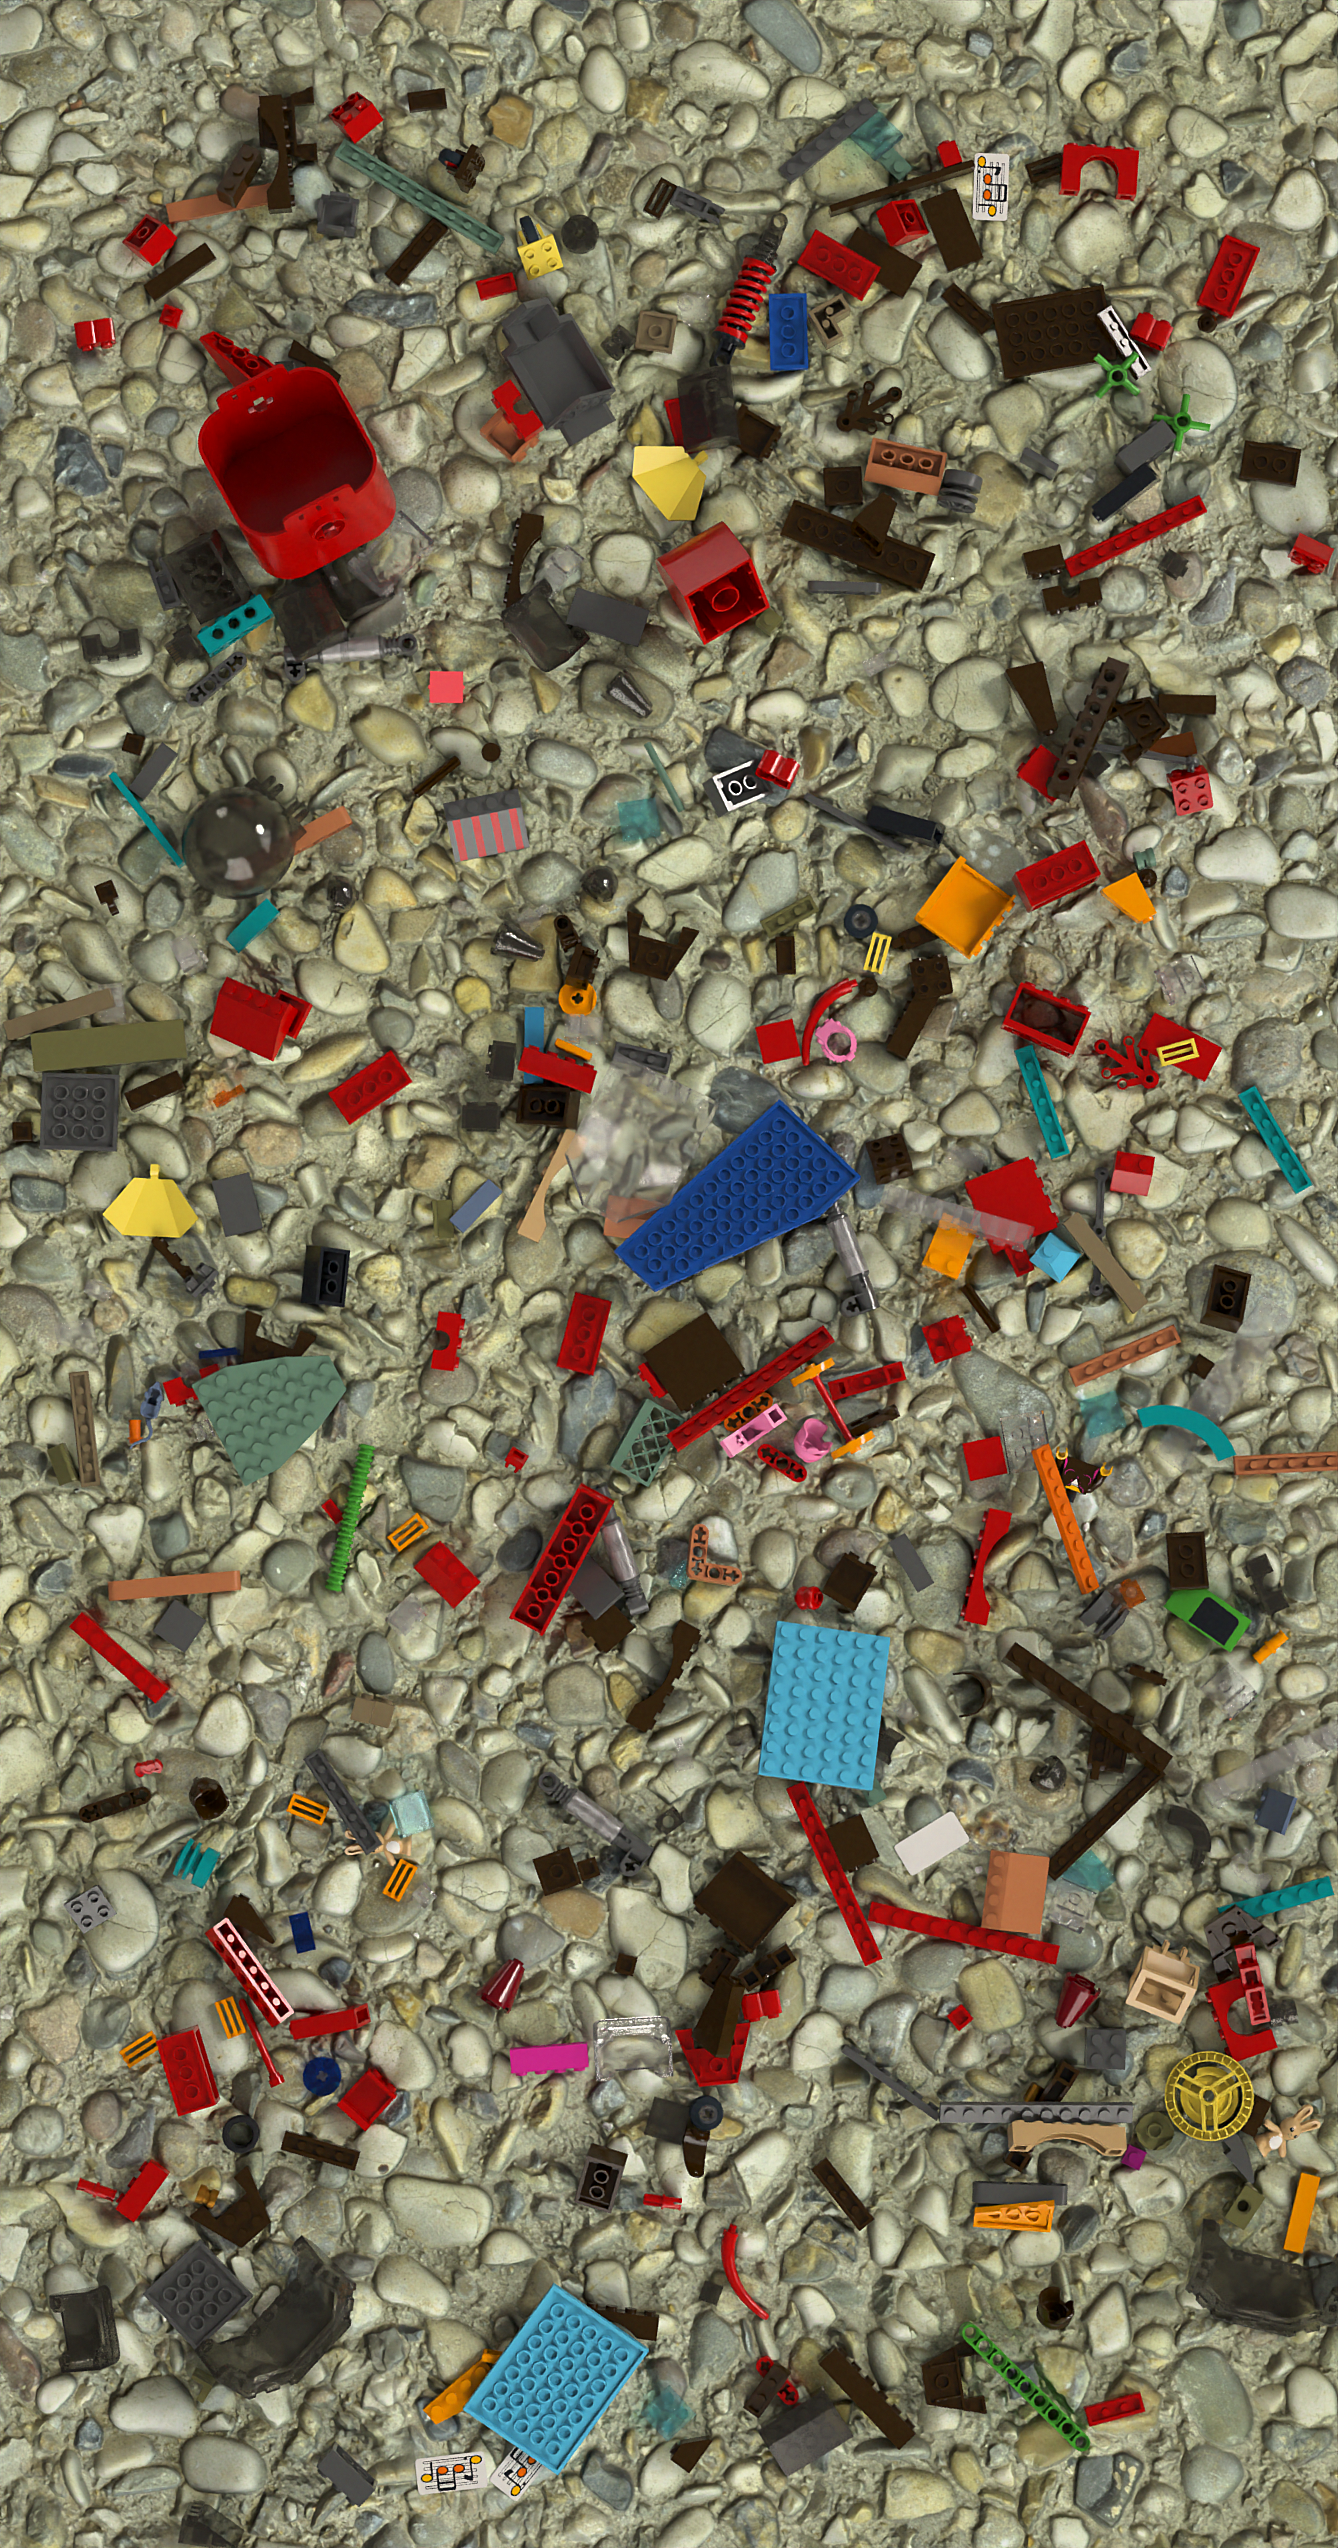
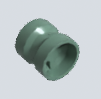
M1151 847L1143 852H1133V860L1137 871L1143 870L1146 866H1156L1155 854Z

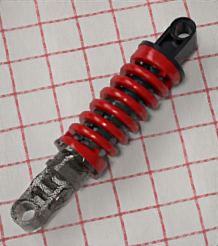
M776 213L767 220L765 228L759 237L758 244L753 245L752 254L744 255L742 270L738 272V280L734 282V289L730 291V298L726 301V308L722 310V317L718 320L719 326L711 334L717 341L709 360V366L713 371L719 372L727 368L735 349H745L748 335L742 330L750 331L752 329L751 324L746 322V320L750 322L756 320L752 312H759L760 310L756 303H762L764 299L760 294L767 293V288L764 284L769 285L771 283V279L767 276H772L777 272V267L773 263L778 257L776 251L788 224V219L783 213ZM774 219L780 221V227L775 226ZM717 357L723 360V366L717 364Z

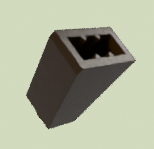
M882 492L854 518L851 530L880 553L897 503L891 496Z

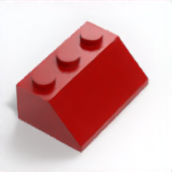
M439 1541L414 1567L453 1609L481 1583L442 1541Z

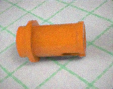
M129 1420V1437L127 1440L133 1444L143 1439L141 1437V1420Z

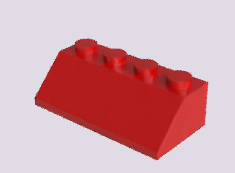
M530 1044L528 1047L524 1046L517 1070L591 1094L597 1070H594L593 1065L583 1063L582 1066L576 1064L575 1059L566 1056L565 1059L557 1057V1053L548 1050L547 1053L539 1051V1047Z

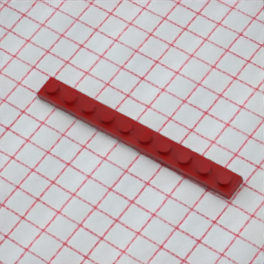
M822 1325L667 1434V1438L678 1452L833 1344L835 1342L833 1337Z
M804 1781L786 1788L864 1965L868 1966L883 1959Z
M871 1901L867 1921L1056 1965L1060 1945Z

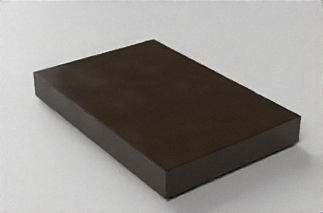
M1245 440L1239 479L1295 488L1302 449Z
M1204 1531L1166 1533L1170 1591L1209 1589Z

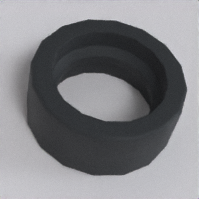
M248 2115L232 2117L227 2121L222 2132L225 2146L234 2153L249 2152L255 2147L260 2135L258 2124ZM240 2122L249 2125L252 2130V2139L249 2143L242 2146L236 2145L230 2139V2129L233 2125Z

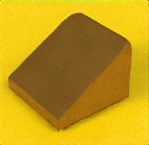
M1032 2082L1023 2096L1024 2101L1036 2102L1044 2088Z

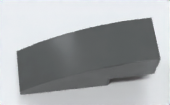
M1237 2133L1222 2139L1229 2147L1223 2153L1246 2179L1253 2184L1255 2181L1250 2158Z

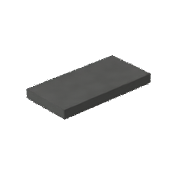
M577 587L566 625L638 647L650 610Z

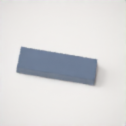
M488 1179L449 1221L459 1231L464 1233L502 1194V1191Z

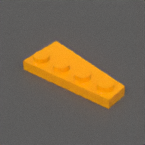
M1054 2200L975 2207L973 2227L1050 2232L1055 2206Z
M482 2358L423 2408L435 2424L463 2411L465 2403L492 2368L487 2362L481 2361Z

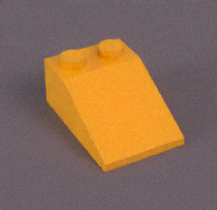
M944 1212L921 1265L957 1280L979 1228Z

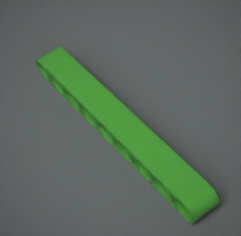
M964 2322L960 2325V2336L1073 2448L1081 2452L1089 2448L1090 2439L977 2326L971 2322ZM968 2327H972L973 2334L969 2337L965 2336V2330ZM981 2341L987 2342V2347L984 2350L979 2349ZM997 2354H1000V2362L994 2364L993 2357ZM1014 2368V2375L1010 2378L1007 2377V2370ZM1028 2382V2389L1021 2391V2384ZM1041 2395L1042 2402L1035 2405V2397ZM1051 2409H1055V2417L1048 2418V2412ZM1069 2423V2430L1062 2432L1063 2424ZM1082 2436L1084 2439L1083 2443L1076 2446V2439Z

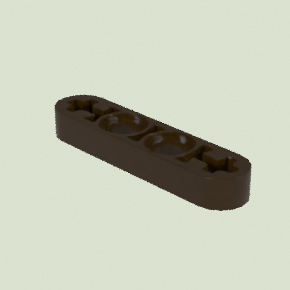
M142 1786L85 1805L79 1810V1818L85 1823H90L146 1804L151 1800L152 1792L148 1787ZM140 1790L148 1793L145 1801L142 1798L136 1799L137 1804H134V1799L130 1794L134 1792V1796L139 1795ZM122 1796H127L130 1799V1804L127 1807H122L119 1803ZM104 1802L111 1804L112 1809L109 1813H104L101 1810V1805ZM94 1805H97L99 1817H97V1813L90 1816L91 1819L83 1816L85 1809L92 1811L95 1810Z

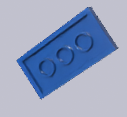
M807 293L769 294L770 371L808 370Z

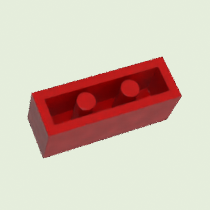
M153 2159L149 2163L145 2161L139 2169L141 2172L139 2177H133L127 2185L130 2188L126 2194L122 2192L116 2200L118 2206L115 2209L132 2222L136 2221L170 2174V2171Z

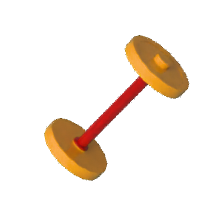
M830 1358L817 1366L813 1363L805 1367L804 1370L806 1372L791 1379L790 1382L795 1387L810 1379L813 1380L846 1440L844 1446L830 1453L834 1460L849 1451L852 1455L861 1450L860 1445L875 1438V1435L871 1430L855 1438L849 1432L819 1377L821 1372L835 1365L833 1359Z

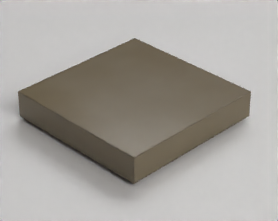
M640 310L634 349L672 354L678 316Z

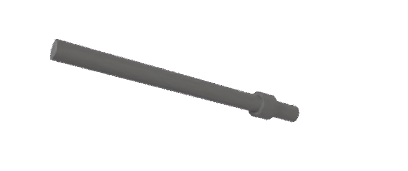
M808 792L804 796L805 800L883 842L884 846L892 847L903 854L906 851L907 847L895 841L894 837L882 834Z

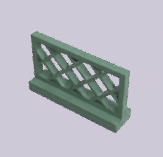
M644 1397L607 1464L649 1487L672 1445L669 1440L667 1445L659 1447L657 1436L669 1434L675 1430H668L667 1419L675 1418L679 1420L677 1427L682 1425L685 1419ZM655 1407L661 1411L662 1418L652 1421L650 1413ZM663 1421L666 1431L656 1434L653 1423ZM650 1424L653 1435L643 1438L641 1429L643 1426ZM654 1437L657 1448L646 1451L644 1440ZM641 1441L644 1452L633 1455L632 1445ZM658 1451V1461L650 1464L647 1453ZM645 1454L647 1465L637 1467L634 1457ZM632 1458L634 1469L626 1471L621 1468L624 1460ZM648 1467L650 1475L647 1481H644L639 1477L638 1470Z

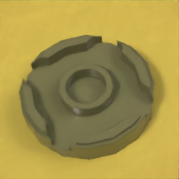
M1150 2111L1138 2119L1135 2126V2134L1143 2147L1150 2150H1161L1172 2142L1174 2126L1165 2114L1159 2111Z

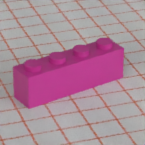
M587 2041L510 2048L511 2073H516V2076H525L527 2072L534 2071L536 2075L546 2074L547 2070H554V2073L566 2072V2069L574 2068V2071H584L585 2067H589Z

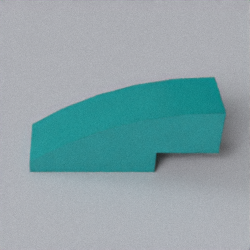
M266 898L232 931L226 940L240 953L281 914Z

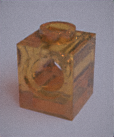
M1128 1578L1120 1582L1121 1586L1117 1589L1128 1609L1147 1600L1136 1579L1131 1580ZM1129 1587H1133L1136 1590V1594L1132 1598L1126 1595V1590Z

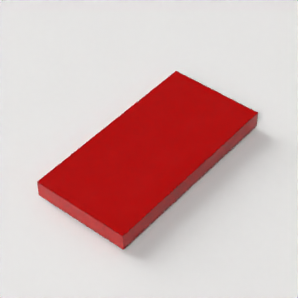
M815 229L797 261L801 266L860 301L864 300L882 268Z
M1226 234L1196 305L1231 319L1261 248Z
M1157 1013L1153 1014L1137 1045L1138 1048L1148 1047L1150 1054L1159 1058L1157 1048L1194 1038L1199 1057L1171 1065L1203 1082L1206 1081L1222 1050V1047ZM1191 1043L1186 1044L1183 1046L1162 1051V1054L1164 1055L1192 1046ZM1189 1051L1186 1053L1165 1058L1164 1060L1166 1062L1194 1053L1193 1051Z
M390 1050L328 1094L349 1125H351L413 1081Z
M575 1292L556 1367L591 1376L594 1375L612 1301Z

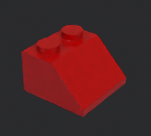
M915 199L891 201L876 212L878 221L884 230L890 246L904 245L929 234Z
M146 214L122 243L144 262L154 266L161 260L163 254L174 245L177 237L163 222Z
M1121 1151L1115 1152L1109 1191L1147 1196L1153 1175L1155 1157Z

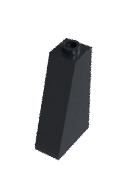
M1145 463L1091 506L1094 510L1092 512L1093 516L1098 522L1100 520L1102 522L1108 521L1159 483L1161 479L1152 467Z
M874 805L866 816L867 824L873 829L935 849H939L945 832L937 822Z

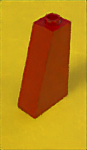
M363 2003L295 2018L290 2021V2034L293 2035L294 2040L360 2028L371 2022L368 2004Z

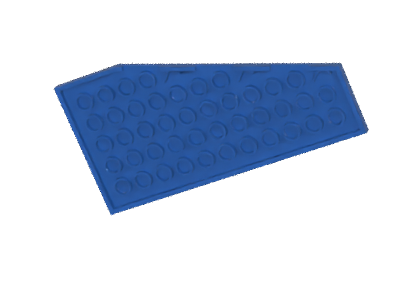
M779 1099L615 1249L614 1253L654 1292H657L820 1217L861 1179V1176Z

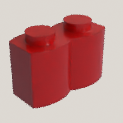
M1148 312L1138 313L1129 333L1130 336L1138 342L1163 352L1173 331V327L1170 326L1171 323L1162 319L1158 321Z
M112 318L74 323L77 347L82 349V351H92L97 346H101L103 349L111 348L113 344H116Z
M765 750L755 774L764 780L773 782L779 787L790 790L800 765L792 758H783L775 750Z
M778 1988L743 1995L741 2005L744 2020L757 2022L760 2021V2017L768 2016V2019L779 2017V2013H782Z

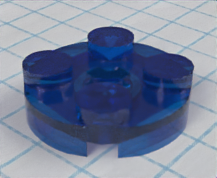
M326 2056L312 2059L306 2065L303 2072L305 2087L318 2096L332 2094L339 2087L342 2079V2072L338 2063L333 2058ZM319 2071L327 2073L328 2076L325 2077V2081L317 2078V2075L320 2074Z

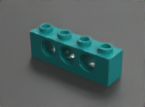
M261 594L250 596L246 600L247 603L242 606H235L230 610V614L225 617L224 615L220 616L214 621L215 624L210 627L205 626L199 631L197 638L210 658L274 617L273 612ZM248 610L255 611V615L252 618L245 616ZM233 620L239 621V626L234 629L230 628V623ZM216 631H222L223 637L220 639H215L214 633Z

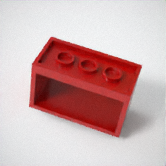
M1085 840L1015 872L1012 881L1027 912L1030 913L1097 881L1101 873Z
M1021 982L1017 987L1000 1029L1070 1059L1077 1048L1092 1012H1089V1008L1084 1005L1078 1004L1075 1006L1071 1004V1000L1060 996L1059 999L1052 996L1053 992L1047 989L1042 991L1036 989V985L1031 982ZM1021 992L1083 1019L1079 1029L1074 1034L1075 1038L1072 1045L1009 1019L1017 1005L1016 1002Z
M198 2024L160 2036L156 2040V2044L178 2117L216 2105L220 2100V2096Z

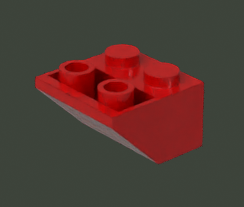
M359 92L349 95L345 102L336 106L328 115L341 132L354 144L384 120L374 104Z
M1299 533L1288 554V558L1294 564L1307 566L1308 570L1313 573H1322L1328 565L1334 549Z

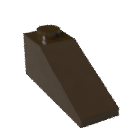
M243 1893L235 1894L223 1916L269 1943L274 1944L276 1938L254 1904L249 1901L251 1898Z

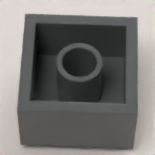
M1085 2027L1084 2066L1086 2069L1125 2070L1126 2030L1124 2028Z

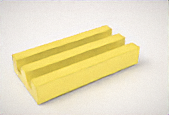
M873 932L864 970L882 974L892 939L891 936ZM876 937H878L880 939L878 942L874 961L871 967L868 965L875 943ZM883 939H886L887 942L880 967L876 968Z
M1194 1038L1156 1049L1161 1067L1199 1057ZM1191 1043L1192 1046L1164 1055L1162 1054V1051L1183 1046L1186 1044ZM1189 1051H1193L1194 1053L1166 1062L1164 1060L1165 1058L1186 1053Z

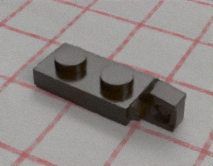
M920 924L902 931L898 934L899 938L891 941L890 944L893 950L899 947H903V950H910L939 939V937Z
M156 1236L151 1240V1244L183 1280L189 1275H194L190 1266H184L180 1263L182 1259L176 1252L172 1254L167 1249L169 1244L163 1238L159 1239Z
M893 1404L885 1409H878L848 1423L846 1426L852 1437L860 1436L872 1427L877 1428L881 1426L884 1421L895 1420L900 1414L896 1405Z
M1094 1728L1091 1730L1086 1763L1087 1768L1091 1769L1089 1779L1098 1780L1099 1772L1104 1771L1107 1765L1110 1740Z

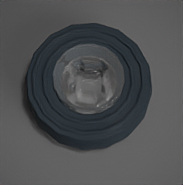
M856 904L850 907L844 917L846 931L856 938H866L872 935L878 924V917L875 911L865 904Z
M703 2095L691 2103L689 2118L696 2128L709 2131L715 2129L721 2123L724 2110L716 2098L710 2095Z

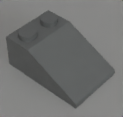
M758 759L713 776L702 784L718 818L773 793L769 782L755 774L759 765Z

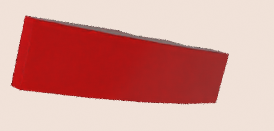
M1249 1942L1235 1945L1234 1950L1251 2025L1269 2022L1271 2020L1254 1943Z

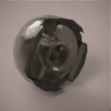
M592 866L580 879V882L582 881V889L594 899H597L599 896L604 898L603 902H610L617 893L618 878L609 866Z
M332 875L333 880H329L327 886V901H331V906H327L330 913L348 912L354 906L355 901L359 900V890H356L355 884L348 877Z
M1051 1755L1043 1760L1045 1764L1041 1767L1037 1765L1029 1777L1030 1784L1044 1794L1060 1792L1066 1785L1065 1782L1068 1775L1064 1763L1056 1755Z

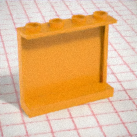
M960 855L919 910L914 920L970 960L972 955L977 956L982 950L981 943L984 940L987 942L993 935L992 928L994 926L999 927L1002 923L1004 912H1010L1015 905L1013 900L1016 895L1011 897L965 864L966 859Z

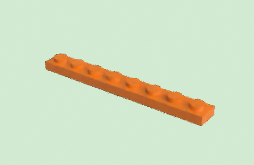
M1049 1443L1043 1444L1031 1450L1081 1594H1088L1099 1588V1584Z

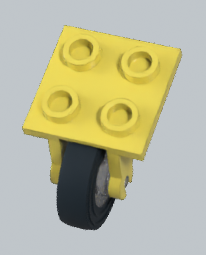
M529 215L520 218L522 230L518 231L522 246L517 247L528 281L563 267L553 234L545 236L539 223L534 225Z

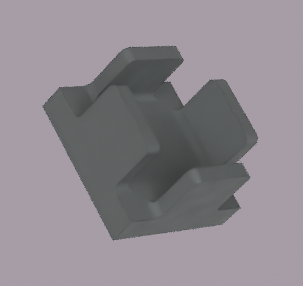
M330 191V195L322 194L317 211V233L355 238L360 200L350 198L348 193Z

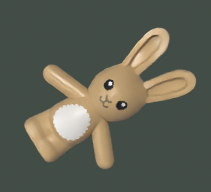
M395 1822L389 1824L384 1836L381 1833L375 1832L383 1845L371 1852L372 1854H377L383 1851L390 1866L396 1864L393 1854L401 1853L411 1856L412 1834L393 1835L396 1829ZM347 1828L345 1830V1836L349 1839L356 1840L351 1831L349 1830V1828ZM358 1843L350 1844L345 1848V1854L347 1855L364 1852Z
M1309 2104L1302 2106L1293 2117L1283 2119L1279 2127L1269 2119H1265L1263 2125L1269 2130L1263 2134L1256 2135L1255 2138L1253 2137L1262 2156L1265 2158L1270 2151L1278 2148L1279 2156L1283 2158L1286 2156V2140H1294L1303 2132L1319 2128L1321 2123L1317 2119L1302 2122L1312 2114L1313 2107Z

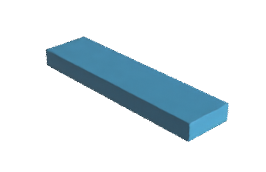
M525 1007L524 1046L528 1047L530 1044L539 1047V1051L543 1053L544 1007ZM524 1072V1084H543V1078Z

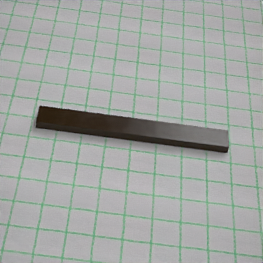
M969 160L829 206L828 211L830 218L972 173L975 170L974 161Z
M1145 1766L1050 1858L1048 1875L1056 1881L1166 1774L1162 1772L1157 1775Z

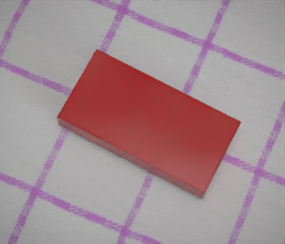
M512 272L476 281L481 301L517 292Z

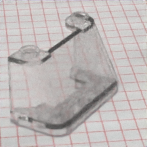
M402 510L394 516L396 519L363 553L360 552L358 554L359 559L354 556L348 562V571L380 597H388L394 590L393 586L424 556L428 557L434 550V541Z
M668 2017L598 2020L593 2024L596 2081H610L615 2077V2071L654 2069L655 2075L660 2078L674 2076L671 2025Z

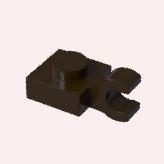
M112 879L94 886L100 904L104 905L107 903L112 916L119 914L114 901L119 899Z

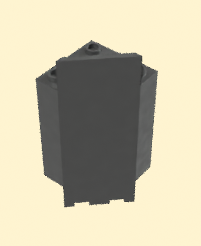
M548 297L523 302L501 322L503 326L502 332L510 344L501 354L546 431L560 429L568 445L572 446L616 421L606 404L616 389L571 313L558 316Z

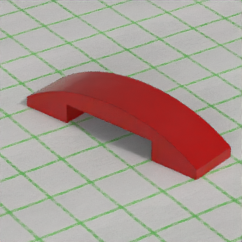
M900 1361L827 1383L832 1400L834 1401L907 1379L902 1362Z

